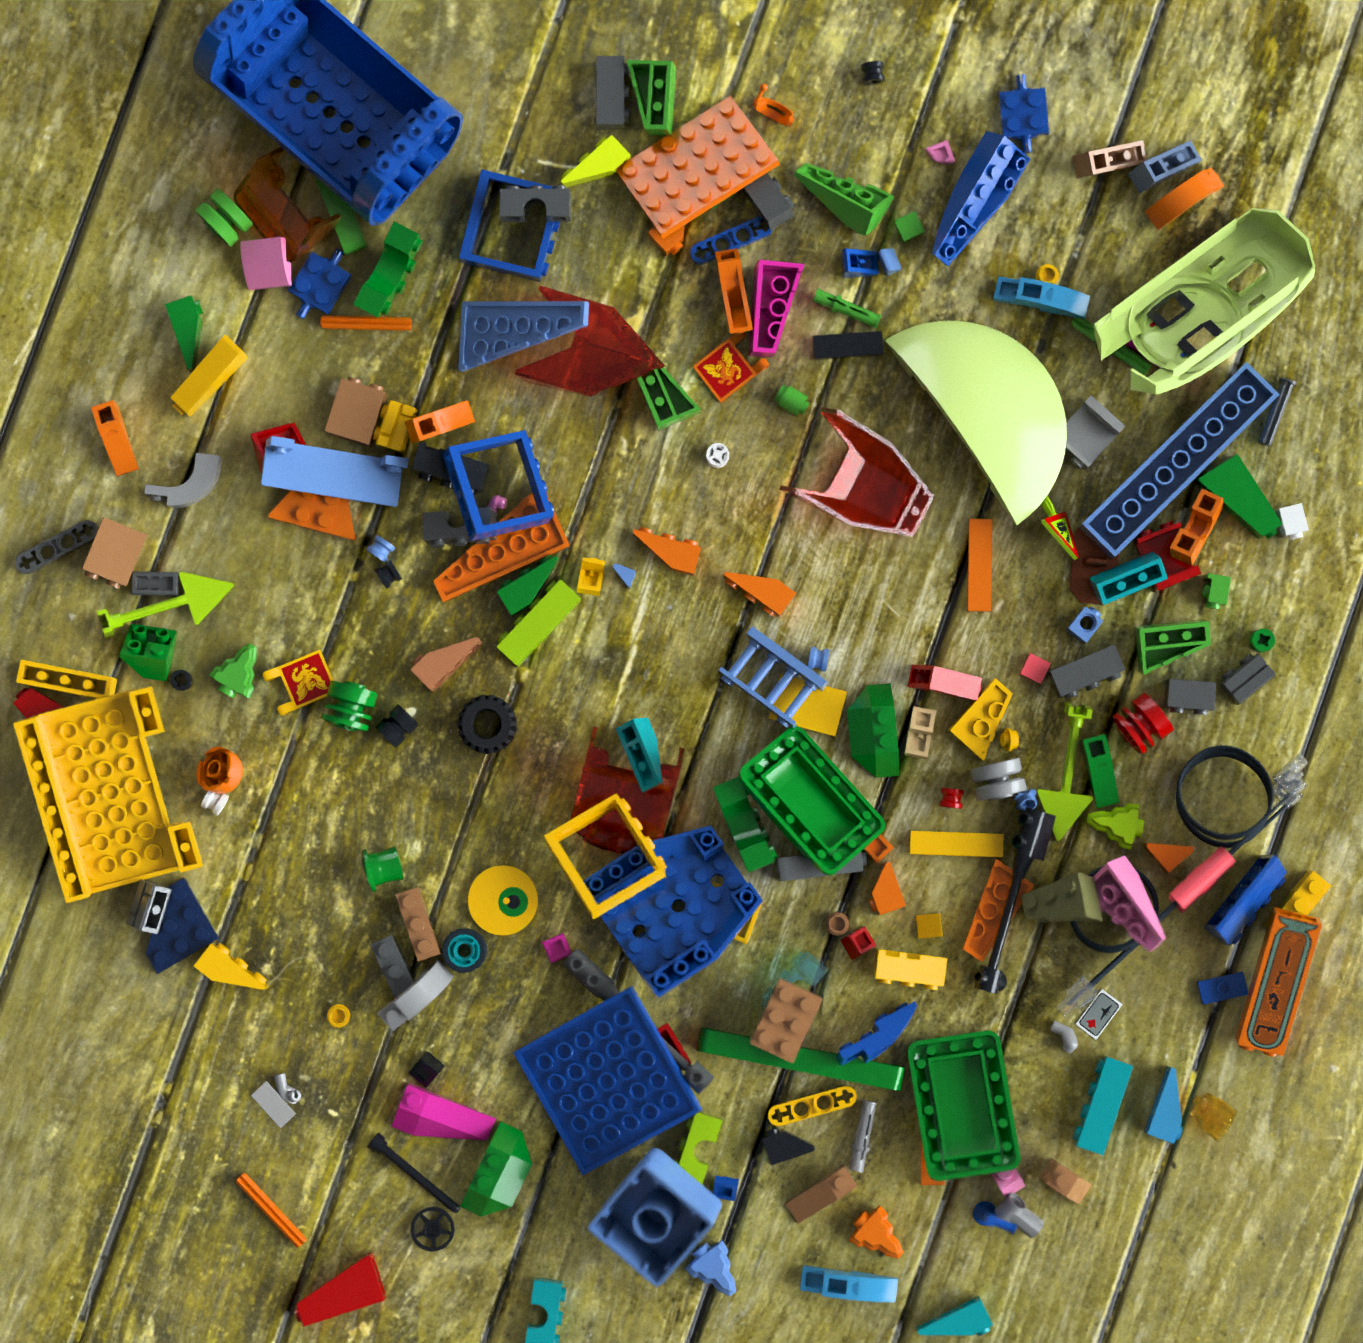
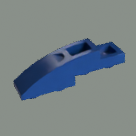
M905 1002L896 1007L894 1013L890 1015L884 1013L878 1016L872 1027L874 1033L872 1031L867 1032L859 1038L860 1041L854 1044L848 1042L841 1046L836 1057L840 1066L859 1056L863 1058L865 1063H868L887 1050L909 1024L917 1007L916 1002L909 1005Z

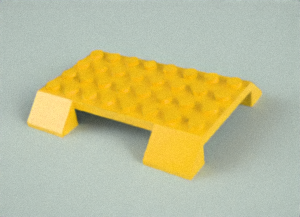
M152 686L123 691L41 713L13 723L66 903L88 898L92 893L137 882L140 879L145 880L178 870L181 873L203 867L191 822L170 823L146 741L147 736L164 732Z

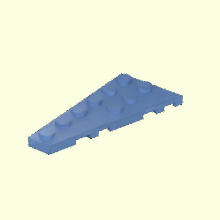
M462 302L458 371L464 372L588 326L589 302Z

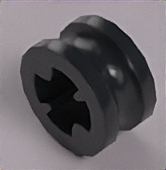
M177 670L171 675L170 682L176 690L185 691L191 687L193 678L189 672ZM181 674H185L184 678L187 680L186 685L182 684L183 687H179V682L176 681V677H181Z

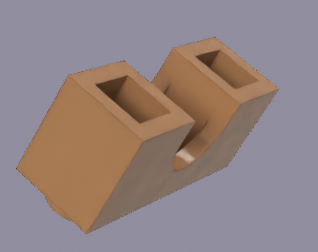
M420 887L396 894L395 896L417 961L441 954L442 951L436 933L431 926Z

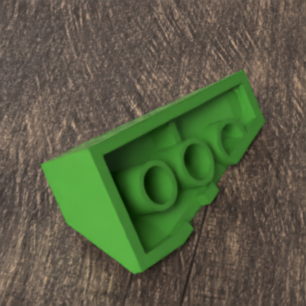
M807 163L794 173V176L838 219L857 234L864 236L877 227L894 199V196L876 186L867 184L866 187L854 184V179L852 178L840 179L834 177L831 171Z

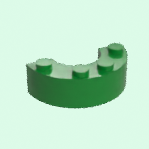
M395 221L393 222L384 240V249L369 279L362 285L353 304L354 306L376 317L388 314L392 306L391 302L396 294L401 295L406 286L404 279L407 273L411 274L417 262L414 261V257L423 243V240L420 239V234Z
M739 776L714 786V793L747 872L750 873L774 863V859L778 858L773 845L768 846L766 843L770 841L765 828H759L757 821L761 820L756 807L751 808L747 795H750V793L739 780Z

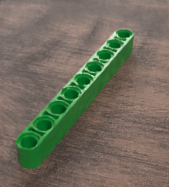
M700 1027L696 1051L901 1091L905 1067L872 1060L865 1063L862 1058H855L840 1066L836 1059L838 1054L806 1047H800L794 1062L790 1063L750 1044V1036Z

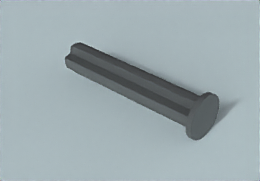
M1283 377L1279 378L1281 383L1277 392L1280 395L1272 404L1259 439V443L1262 445H1272L1293 386H1297V383L1293 380Z

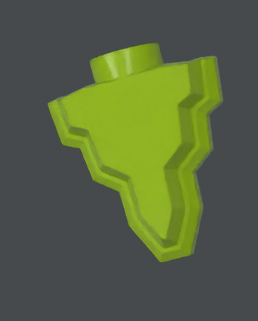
M1127 803L1124 807H1114L1109 812L1097 811L1087 814V824L1095 830L1105 832L1108 839L1116 841L1119 847L1131 850L1135 837L1141 838L1144 828V819L1138 818L1139 804Z

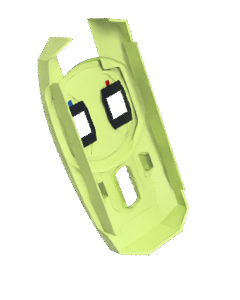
M1251 208L1152 278L1111 309V313L1109 312L1094 324V335L1101 361L1132 339L1138 351L1150 362L1160 367V369L1148 378L1131 369L1130 390L1159 394L1184 385L1203 375L1258 334L1313 279L1315 263L1310 239L1278 210ZM1254 263L1261 264L1266 269L1263 275L1240 292L1231 290L1227 283ZM1174 297L1185 310L1167 322L1156 309ZM1205 327L1215 338L1197 351L1187 339Z

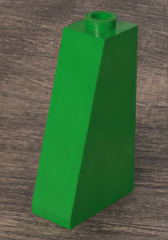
M1238 454L1195 480V483L1201 489L1222 497L1224 509L1258 539L1263 536L1269 539L1279 532L1277 528L1282 525V522Z

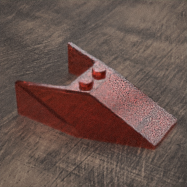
M822 407L820 413L847 446L846 453L830 484L824 492L782 485L779 490L847 525L914 537L935 497L893 443L843 412Z

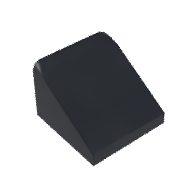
M426 1052L410 1070L409 1074L427 1088L444 1068V1065L430 1052Z

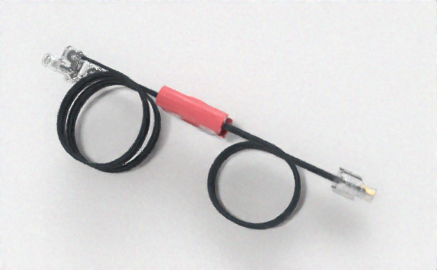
M1227 745L1212 746L1200 751L1187 762L1179 775L1177 783L1176 805L1179 815L1185 826L1194 836L1209 845L1219 848L1169 893L1168 899L1171 904L1159 915V901L1154 886L1144 874L1135 869L1142 883L1151 894L1154 912L1159 923L1175 908L1181 913L1185 912L1196 900L1207 893L1234 866L1235 860L1232 855L1241 846L1252 840L1283 810L1289 809L1291 806L1293 807L1303 798L1300 792L1307 784L1302 779L1304 774L1301 770L1308 762L1301 754L1298 753L1272 777L1276 782L1273 785L1263 765L1251 754L1237 747ZM1228 757L1250 767L1262 781L1267 793L1268 807L1265 815L1252 827L1235 834L1216 833L1201 826L1186 810L1180 791L1184 778L1196 765L1210 758ZM1275 796L1279 800V802L1272 808L1273 798ZM1283 804V806L1273 816H1271L1268 819V817ZM1203 834L1219 840H1234L1242 837L1244 838L1233 842H1220L1204 836ZM1104 866L1095 869L1094 871H1092L1091 873H1089L1088 876L1093 877V876L1096 875ZM1070 921L1075 935L1087 947L1103 953H1121L1090 982L1082 976L1066 991L1067 998L1057 1006V1010L1064 1018L1076 1008L1081 1011L1097 996L1096 993L1098 991L1094 986L1139 945L1137 941L1132 938L1119 945H1100L1085 937L1078 928L1076 921Z

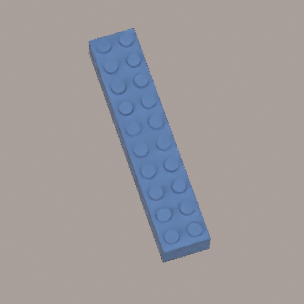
M1246 362L1129 476L1079 528L1110 559H1113L1280 394Z

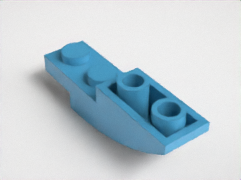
M998 276L994 301L1040 308L1041 312L1086 319L1090 296L1070 288L1023 277H1020V280Z
M804 1265L800 1290L820 1293L822 1296L870 1302H895L898 1278Z

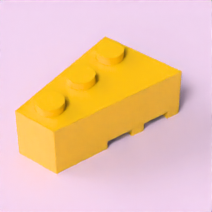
M876 949L873 977L878 978L877 982L891 984L892 980L901 981L902 986L915 987V983L924 984L925 989L938 990V986H944L947 958Z

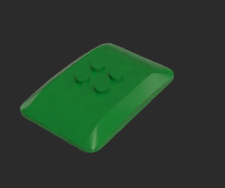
M796 726L794 729L792 727L787 729L739 770V780L757 804L792 844L825 875L831 876L836 874L885 830V821L801 727Z
M980 1031L913 1042L908 1048V1061L928 1176L935 1181H944L1016 1169L1021 1161L999 1036L993 1031Z

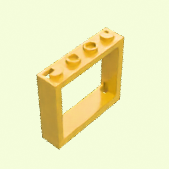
M617 793L544 835L547 846L592 919L599 917L666 877L665 868L667 866L663 858L655 855L653 852L655 848L649 836H643L640 831L643 829L637 817H631L628 812L631 810L629 804L624 798L620 799ZM616 809L654 872L597 905L559 842Z

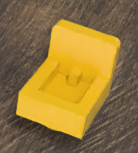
M594 557L582 558L577 593L600 596L605 561Z

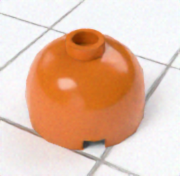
M221 746L213 747L204 754L207 756L204 762L200 761L198 764L197 782L199 786H202L204 790L210 793L226 794L233 791L239 785L243 775V765L239 757L232 751Z

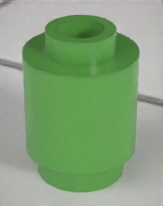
M783 385L774 399L778 406L796 417L799 413L803 415L810 404L807 402L808 396L790 385L789 387Z

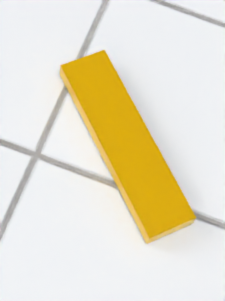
M910 831L909 854L1003 857L1004 834Z

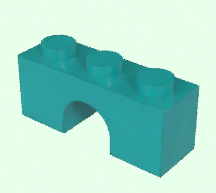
M535 1277L531 1304L544 1307L548 1318L540 1325L528 1324L525 1343H559L560 1335L556 1334V1327L562 1324L563 1311H559L560 1301L565 1302L566 1288L562 1287L563 1281Z

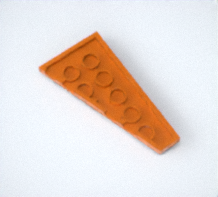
M533 493L525 497L520 504L499 522L539 513ZM555 511L554 517L547 524L497 535V540L489 541L488 544L475 543L466 553L433 581L442 602H447L535 563L548 555H553L570 547Z

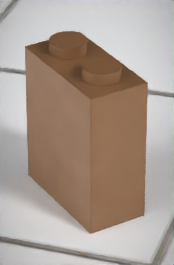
M348 377L347 380L341 378L324 430L326 434L371 448L374 440L373 436L380 421V414L388 396L383 391V387L375 384H370L368 387L362 385L361 380L353 377Z
M102 517L81 569L85 570V575L98 580L100 576L108 579L106 584L118 589H120L121 585L126 587L147 535Z

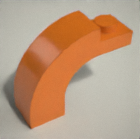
M1212 168L1204 169L1148 208L1145 213L1156 229L1159 230L1173 222L1201 200L1219 191L1224 185Z

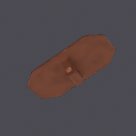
M1077 528L1074 531V542L1079 558L1076 560L1072 558L1070 590L1080 603L1103 605L1096 599L1089 577L1118 566L1119 553L1113 559H1110L1080 528Z

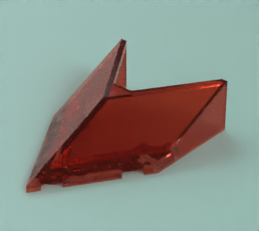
M539 286V291L548 301L589 302L588 326L575 330L571 348L519 368L515 371V375L530 384L591 397L598 394L599 391L609 387L614 388L641 377L649 371L658 370L666 366L614 307Z

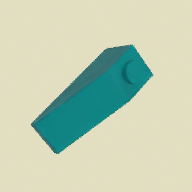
M649 718L632 719L616 728L641 791L646 792L661 784L662 775L657 737Z
M978 1296L917 1326L916 1329L919 1335L973 1336L977 1334V1336H981L990 1331L989 1327L993 1326V1323Z

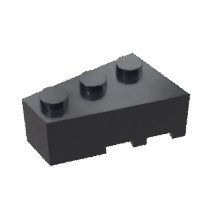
M420 442L412 466L415 474L419 475L418 479L426 482H431L432 479L441 481V486L453 489L442 456L445 450L426 446V443ZM460 455L473 495H476V492L482 493L490 469L489 464Z

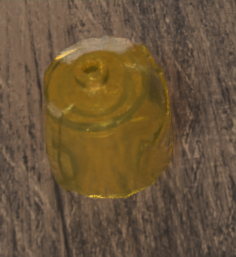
M1209 1092L1205 1093L1202 1097L1197 1095L1192 1101L1195 1106L1191 1111V1115L1204 1132L1219 1142L1228 1131L1238 1111L1223 1099Z

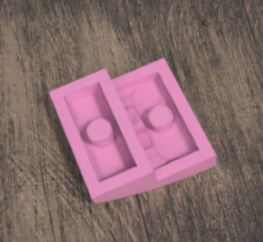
M274 237L240 242L243 270L249 290L291 286V263L286 261V238Z

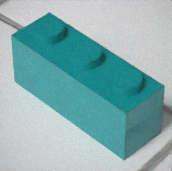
M1153 551L1089 577L1095 597L1103 605L1168 579L1161 558Z

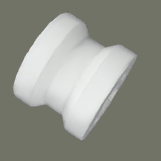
M721 443L709 446L706 451L707 463L713 468L725 466L729 460L727 447Z
M207 792L201 807L204 809L209 808L214 815L218 816L229 796Z

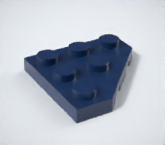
M186 878L168 887L172 891L158 934L151 933L146 955L157 974L219 939Z

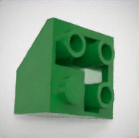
M131 624L120 651V658L141 677L166 681L172 666L177 630Z

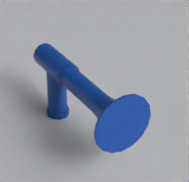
M982 1201L974 1207L973 1217L978 1224L996 1226L1014 1234L1017 1224L998 1218L995 1214L996 1207L994 1204Z

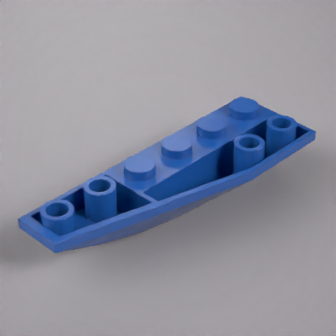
M990 131L985 132L953 189L932 251V255L946 266L951 264L1008 199L1030 161V158L1004 135Z

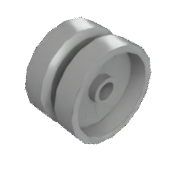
M1020 758L970 770L973 782L977 783L985 780L988 782V785L977 787L974 790L977 802L991 798L992 800L1010 797L1013 796V793L1027 790L1024 778L1009 779V775L1019 773L1022 770Z

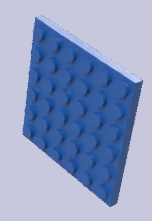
M633 986L628 987L513 1052L582 1175L587 1174L702 1110Z

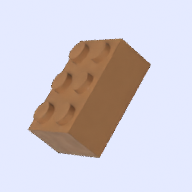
M779 977L749 1040L750 1044L793 1063L823 998Z

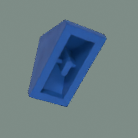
M847 248L842 250L843 278L879 274L876 251Z

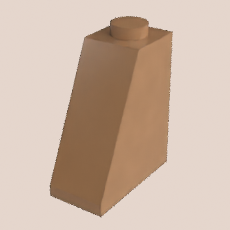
M1053 1158L1040 1176V1179L1077 1204H1080L1092 1184Z

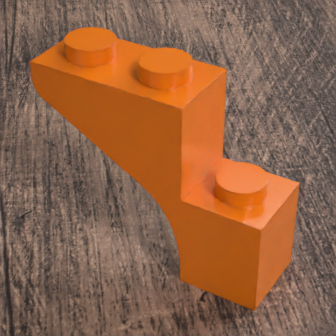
M738 248L715 252L717 272L729 333L742 334L753 330Z

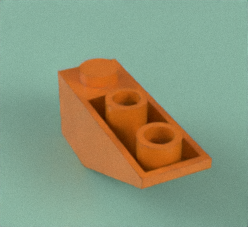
M111 400L91 407L98 431L116 476L139 470L118 404Z
M468 400L404 421L411 443H416L475 422Z
M639 527V530H633V535L671 570L694 576L701 547L697 546L698 542L684 539V542L676 541L673 535L662 533L661 536L652 534L653 530Z
M731 572L723 574V577L726 578L725 583L734 590L739 588L744 591L745 594L743 596L753 604L756 601L764 606L762 610L771 617L775 615L780 617L796 595V592L778 579Z

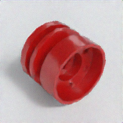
M1144 692L1131 702L1134 713L1124 707L1121 709L1124 718L1118 713L1112 716V720L1121 737L1141 755L1147 751L1144 743L1150 748L1154 746L1151 734L1162 740L1174 730L1164 712Z

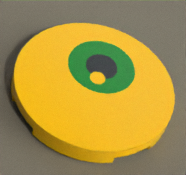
M506 865L494 866L483 871L473 881L468 894V907L473 920L483 930L495 935H511L524 929L534 918L538 907V894L534 883L522 870Z

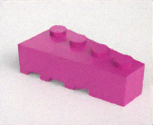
M758 260L755 264L751 310L753 330H750L748 356L771 358L776 353L804 264Z

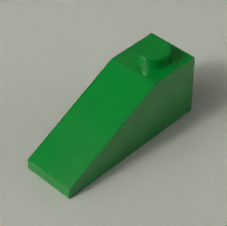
M192 295L167 303L165 306L186 367L192 373L196 368L202 327L200 314L204 312L200 301H195Z

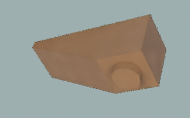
M1143 140L1072 156L1077 178L1132 167L1147 161Z
M842 1164L786 1202L785 1205L796 1221L800 1223L839 1200L858 1186Z

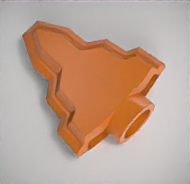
M881 1205L870 1214L864 1210L853 1222L852 1225L856 1230L849 1238V1241L857 1247L864 1246L870 1251L880 1250L885 1256L899 1259L904 1253L899 1240L892 1234L893 1226L887 1220L888 1213Z

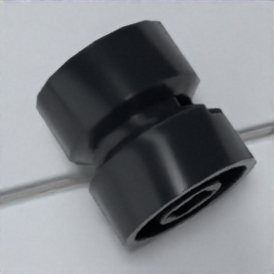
M399 704L389 712V718H383L375 726L395 748L405 740L406 733L411 734L419 726Z

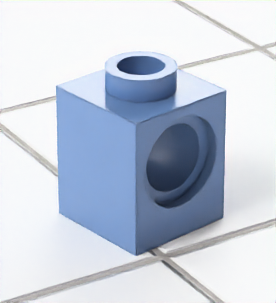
M1085 606L1066 628V631L1085 644L1104 620L1100 618L1101 614L1091 606L1088 609ZM1083 617L1089 618L1092 623L1089 630L1083 629L1080 625Z

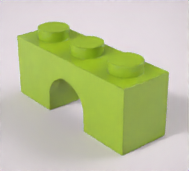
M698 1112L688 1118L686 1128H689L687 1138L682 1137L678 1149L682 1151L680 1160L675 1159L679 1166L701 1184H703L708 1163L702 1162L695 1157L694 1147L697 1143L704 1140L716 1143L723 1121L722 1118L704 1112Z

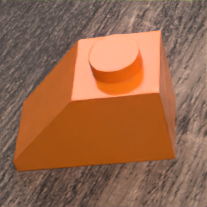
M684 226L663 239L655 227H653L648 232V237L666 257L671 253L675 255L683 247Z
M891 862L884 863L872 888V898L868 899L872 911H877L878 915L906 906Z

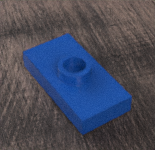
M1243 971L1197 981L1202 1005L1248 995Z

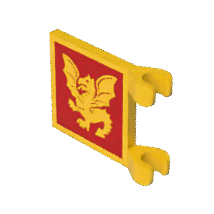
M320 649L263 672L266 682L281 676L290 696L291 702L277 707L280 716L328 697L327 692L330 681L333 680Z

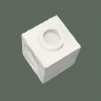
M1302 503L1275 511L1282 522V525L1279 526L1282 538L1289 537V540L1303 537L1302 533L1309 530Z

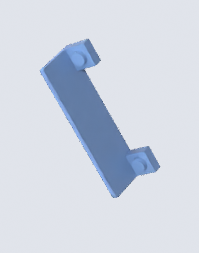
M276 436L266 439L261 476L262 486L391 507L398 506L402 470L408 468V458L390 455L379 458L295 444L294 439Z

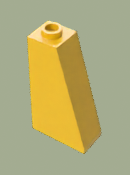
M225 334L170 397L175 402L172 406L181 415L186 413L191 417L248 359L246 354Z

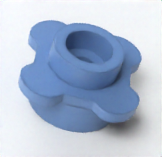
M1030 789L1015 794L1014 799L1017 801L1016 809L1025 812L1026 807L1035 809L1038 800L1035 798L1036 790Z

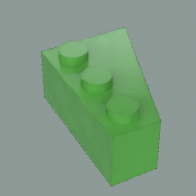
M626 60L644 129L649 136H671L676 80L675 65L672 61Z
M652 354L631 363V369L658 431L701 413L700 407L694 403Z
M1205 619L1135 626L1138 670L1142 675L1211 645L1209 621Z

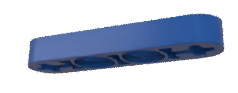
M760 216L755 217L693 245L690 252L691 260L697 265H704L716 260L715 255H711V251L704 254V259L694 255L697 254V249L699 248L701 251L708 250L709 246L707 244L711 243L714 253L720 251L715 247V242L718 239H725L728 242V247L725 250L735 248L739 250L768 237L773 230L770 231L768 227L765 232L763 229H759L755 232L757 236L753 237L752 229L749 226L753 225V229L760 226V221H763ZM741 229L749 233L748 240L743 242L736 238L737 231Z

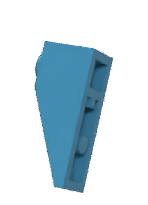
M1167 1066L1144 1132L1174 1144L1176 1139H1180L1183 1127L1181 1126L1182 1118L1176 1069Z

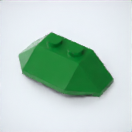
M891 683L867 685L847 709L851 757L875 778L899 776V750Z
M502 1121L500 1122L460 1207L480 1217L512 1207L533 1164L522 1131Z

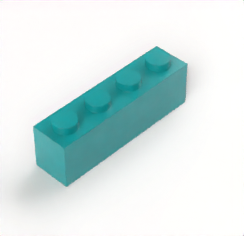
M1104 1055L1102 1060L1099 1059L1095 1067L1097 1076L1095 1082L1091 1081L1087 1095H1090L1088 1103L1082 1106L1080 1127L1076 1126L1073 1132L1072 1139L1075 1140L1074 1145L1104 1156L1133 1069L1132 1065Z

